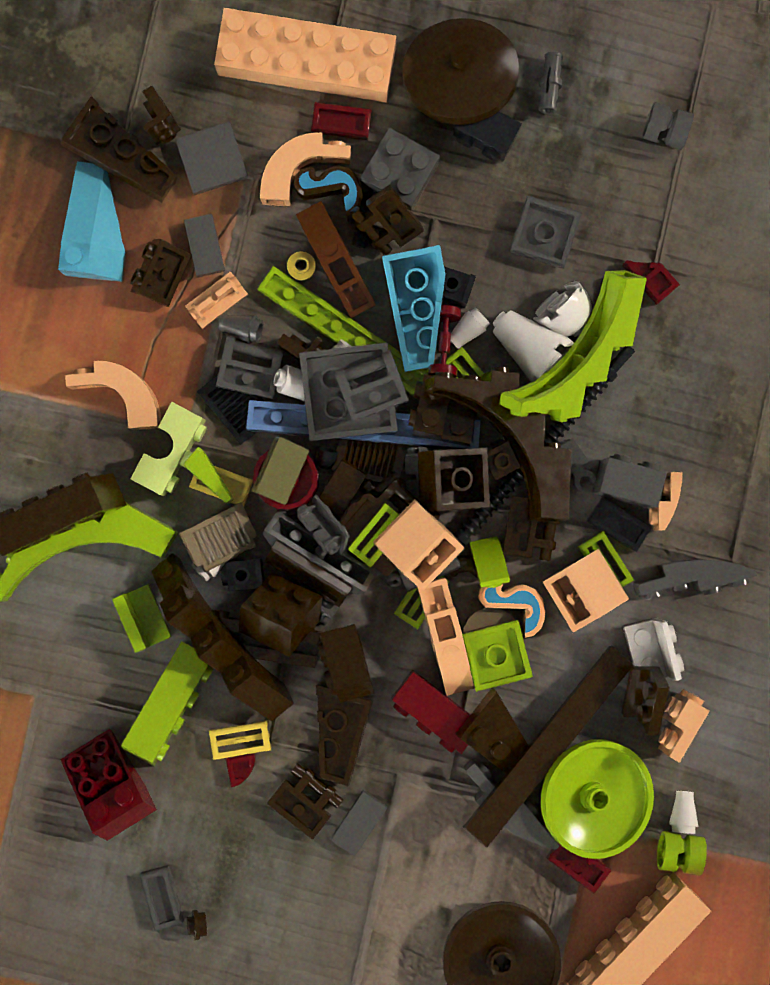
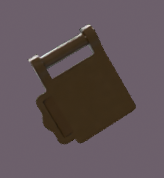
M398 477L391 482L377 499L371 494H364L358 502L348 507L346 516L340 522L349 534L347 544L351 545L384 503L399 515L402 513L388 501L393 494L407 506L414 499L420 505L421 502L402 486L403 482ZM428 511L437 520L441 516L437 511ZM385 512L358 545L357 549L360 552L388 519L390 514ZM374 545L366 556L370 558L378 547ZM384 553L373 564L385 576L390 575L396 568Z

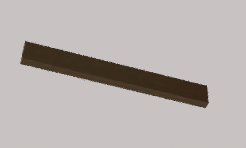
M609 646L473 813L463 828L487 848L548 773L556 759L568 748L634 665L613 646Z

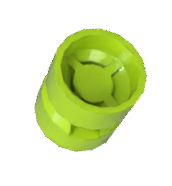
M662 831L657 848L658 869L676 872L681 868L685 874L702 875L707 856L705 838L694 835H686L685 838H682L679 833Z

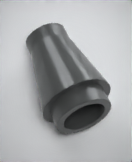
M222 314L219 321L220 331L226 332L249 344L252 342L258 343L262 337L264 322L258 319L257 316Z

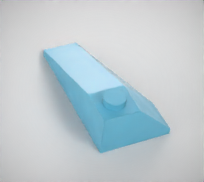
M77 161L61 240L58 270L65 276L123 282L126 252L113 201L114 197L109 174L93 163Z
M440 245L382 256L405 372L428 368L434 364L446 275Z

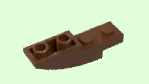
M322 201L296 214L315 254L350 318L375 306V300Z

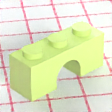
M171 402L158 428L166 431L172 437L173 449L171 453L162 459H155L144 453L130 479L161 496H166L168 492L172 493L180 478L176 476L181 466L186 468L183 463L193 453L190 450L194 442H200L206 432L207 427L204 426L206 420Z

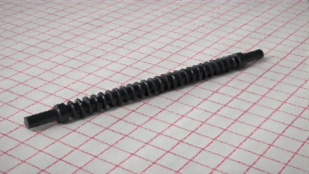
M625 346L610 362L607 381L595 382L593 386L586 388L581 412L585 413V407L592 405L591 400H597L596 395L603 393L601 389L603 387L608 388L607 383L613 382L617 378L618 370L635 353L631 346ZM569 418L566 422L556 421L555 425L551 424V430L545 431L544 443H558V437H564L563 432L570 430L568 426L575 424V418ZM521 468L514 470L512 474H507V479L500 481L502 485L500 487L495 486L496 492H490V507L480 508L479 511L474 510V516L468 517L469 522L467 524L462 523L463 528H458L453 533L463 546H467L471 541V535H476L475 530L477 528L482 529L481 523H487L486 518L493 516L492 511H498L497 506L504 504L502 500L509 498L508 493L515 492L514 486H520L519 481L521 479L525 480Z

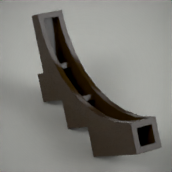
M493 367L491 371L481 375V377L466 375L463 376V379L453 378V373L437 372L433 377L425 381V393L444 396L468 406L484 417L509 442L524 475L529 496L530 520L550 522L569 520L571 449L561 448L560 443H544L545 414L531 412L528 413V416H516L510 413V409L499 404L501 393L519 389V373L509 372V368Z
M174 553L170 554L151 571L163 598L159 604L167 623L191 639L198 658L221 673L231 695L272 722L294 704L285 684L262 666L237 641L212 611L194 585L178 556Z

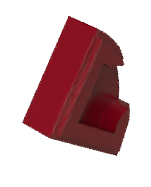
M255 753L226 758L231 788L240 785L249 777L255 765Z

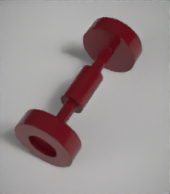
M441 305L439 322H443V331L439 333L438 347L441 360L440 364H433L428 367V375L434 376L437 372L453 373V378H457V367L446 364L447 354L450 353L451 333L448 332L449 323L461 320V309L456 306Z

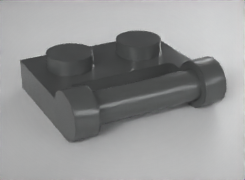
M227 336L216 387L273 400L276 387L274 385V377L280 368L284 349L276 347L275 350L238 342L235 341L236 338ZM232 353L272 361L271 368L232 360Z
M390 350L383 352L381 357L347 370L341 368L334 371L352 421L409 401ZM387 367L389 376L351 390L349 381Z

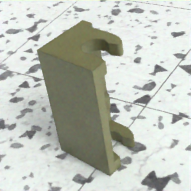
M275 437L251 491L286 505L310 450L281 437Z

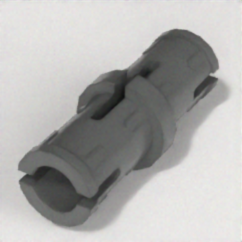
M559 52L545 53L544 73L539 82L542 88L539 111L544 114L557 113L558 93L563 84L560 78L563 55Z

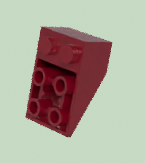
M111 729L106 730L60 759L92 833L108 841L157 810L146 785Z

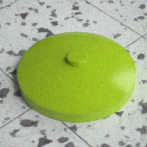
M604 739L583 741L564 751L550 767L541 792L542 816L552 837L568 851L590 859L611 857L629 848L645 830L650 820L654 803L652 779L641 758L629 748Z

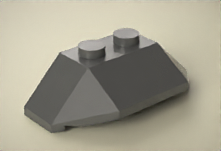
M277 510L263 531V535L271 547L278 540L352 586L348 594L364 595L378 572L374 566L370 568L347 548L350 545L348 544L343 555H340L338 551L334 554L324 552L312 536L313 532L319 530L318 528L309 532L298 519L297 510Z

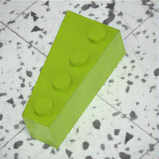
M181 641L121 745L125 751L152 766H155L158 760L162 761L170 747L167 744L172 734L177 735L185 721L181 717L186 708L192 709L200 693L196 692L201 681L204 683L208 681L214 670L213 667L198 658L195 648Z

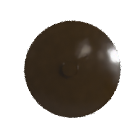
M468 18L442 21L424 30L409 46L403 62L404 86L414 106L423 114L436 121L454 125L476 123L498 113L512 98L519 77L518 56L508 37L499 29L486 22Z
M489 902L465 913L452 927L444 945L443 972L447 985H558L561 973V955L552 930L537 913L513 902Z

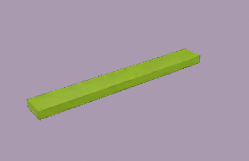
M275 266L270 269L257 288L264 296L335 344L340 339L352 347L386 343ZM388 344V350L392 353L405 391L414 397L417 381L423 382L424 374L428 375V371L423 368L405 372L401 352Z

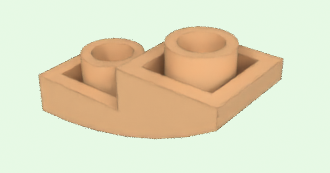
M682 472L667 473L661 494L665 496V501H660L657 508H649V524L653 525V531H664L674 515L681 492Z

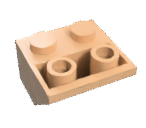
M415 499L373 541L388 559L422 591L464 549L456 537Z
M599 549L543 581L573 633L629 599Z

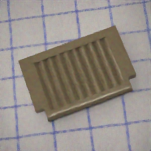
M241 502L179 533L195 567L201 566L205 573L256 547L253 538L257 537V534Z

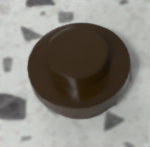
M192 910V916L187 917L188 935H193L194 940H200V937L207 936L205 912L198 913L197 910Z

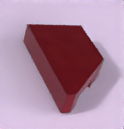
M626 261L622 264L626 271L647 278L644 291L656 305L680 285L662 263Z

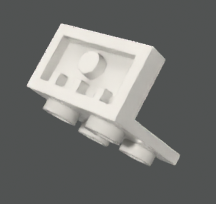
M654 618L623 626L629 654L634 666H659L664 677H669L675 681L682 679L680 672L684 671V665L680 654H676L673 643L677 642V638L672 625L668 626L667 621Z

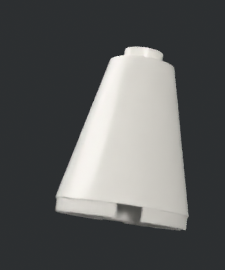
M512 310L507 313L501 312L493 322L495 327L493 330L494 335L530 382L537 380L549 371L568 352V346L574 344L570 338L556 333Z

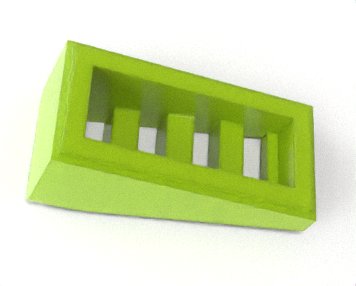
M198 447L183 463L184 466L222 501L230 504L234 500L231 492L205 451Z

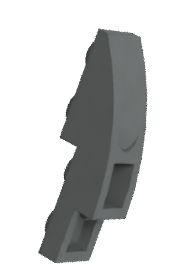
M681 560L657 565L660 576L633 583L636 595H644L645 599H651L661 596V590L671 587L673 592L690 588L689 582H692L694 591H703L704 595H709L722 591L720 587L722 585L731 583L732 587L749 584L748 578L755 577L757 574L755 570L724 561Z
M472 759L464 766V769L481 789L474 795L475 801L480 806L495 788V785L489 779L493 774L484 763L481 762L477 765ZM527 799L504 828L529 842L556 850L560 845L552 837L545 823L542 824L536 815L540 813L539 810Z

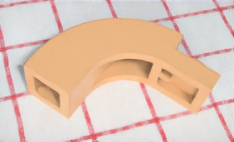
M308 133L289 140L272 155L265 167L260 189L262 205L291 207L292 185L296 174L305 167L315 163L351 165V146H346V143L342 141H329L328 144H323V133Z
M93 361L94 373H91L89 368L75 369L74 374L65 375L66 387L72 390L96 387L115 389L125 402L129 429L158 428L161 422V414L153 391L141 377L126 367L108 361Z

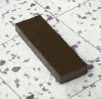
M278 540L272 546L265 560L266 563L339 607L352 588L346 582Z

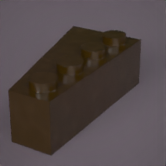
M87 472L72 478L73 484L65 488L61 484L47 490L48 496L42 499L36 496L21 503L22 508L16 511L10 508L0 512L1 557L16 554L51 539V534L55 536L74 529L77 522L82 524L104 516L102 511L118 510L127 506L114 474L90 476Z

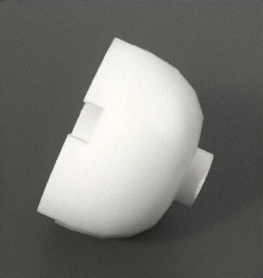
M573 281L564 285L567 291L561 294L556 291L550 295L536 310L535 314L538 317H533V320L538 324L566 337L580 335L592 312L591 299L579 282Z

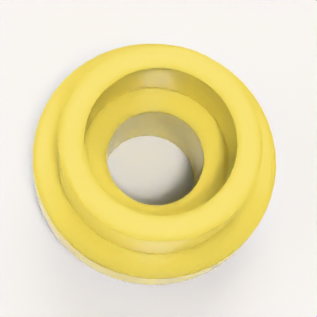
M296 252L287 261L288 273L296 280H307L315 272V260L307 252ZM297 262H306V268L298 270L296 268Z

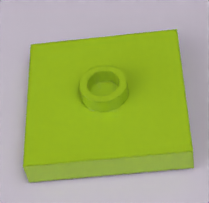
M518 619L462 633L476 692L533 677Z

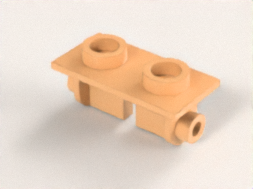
M230 271L185 305V307L200 327L204 329L247 296L248 293Z

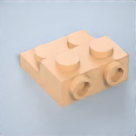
M682 689L680 694L676 693L675 697L670 696L666 701L663 718L671 722L672 725L670 728L666 727L662 731L658 740L661 743L658 749L679 763L710 712L702 707L704 700Z

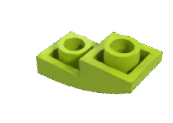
M498 536L469 542L481 588H496L503 583L510 582Z

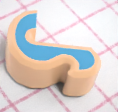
M503 584L496 588H481L480 586L478 599L484 607L523 609L522 636L524 638L534 636L541 629L545 618L543 598L536 589L524 584L513 585L505 591H501Z

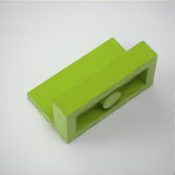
M149 584L112 599L135 653L172 637Z

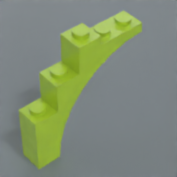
M626 270L605 271L601 290L591 316L568 352L537 380L519 389L501 393L499 404L510 409V413L516 416H528V413L537 412L549 414L550 419L558 422H566L569 418L580 417L586 386H593L595 382L607 381L612 352L620 350V347L633 346L647 278Z
M127 502V506L118 510L102 511L104 516L101 521L95 519L82 524L77 522L74 529L55 536L51 534V539L16 554L8 555L6 558L8 565L3 574L0 573V602L8 601L18 585L37 566L61 552L77 546L94 543H119L143 549L159 557H165L179 532Z

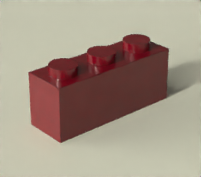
M412 669L391 697L392 701L395 702L393 708L404 717H407L409 714L418 720L416 726L426 734L430 735L433 732L441 738L439 743L449 752L453 753L457 750L462 754L468 747V744L462 741L456 735V732L471 714Z

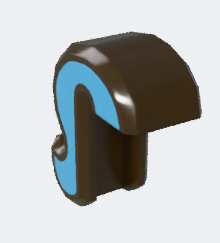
M342 166L330 167L319 177H316L315 169L308 167L300 170L295 176L294 186L296 193L304 201L343 194L347 222L353 220L350 211L354 207L358 206L361 209L363 204L362 187L357 175L349 168Z

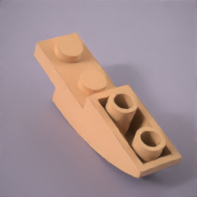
M446 578L433 580L423 591L417 586L445 695L449 696L474 689L460 624Z

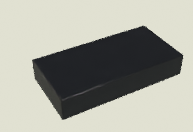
M601 497L586 521L634 552L638 551L652 527L604 497Z

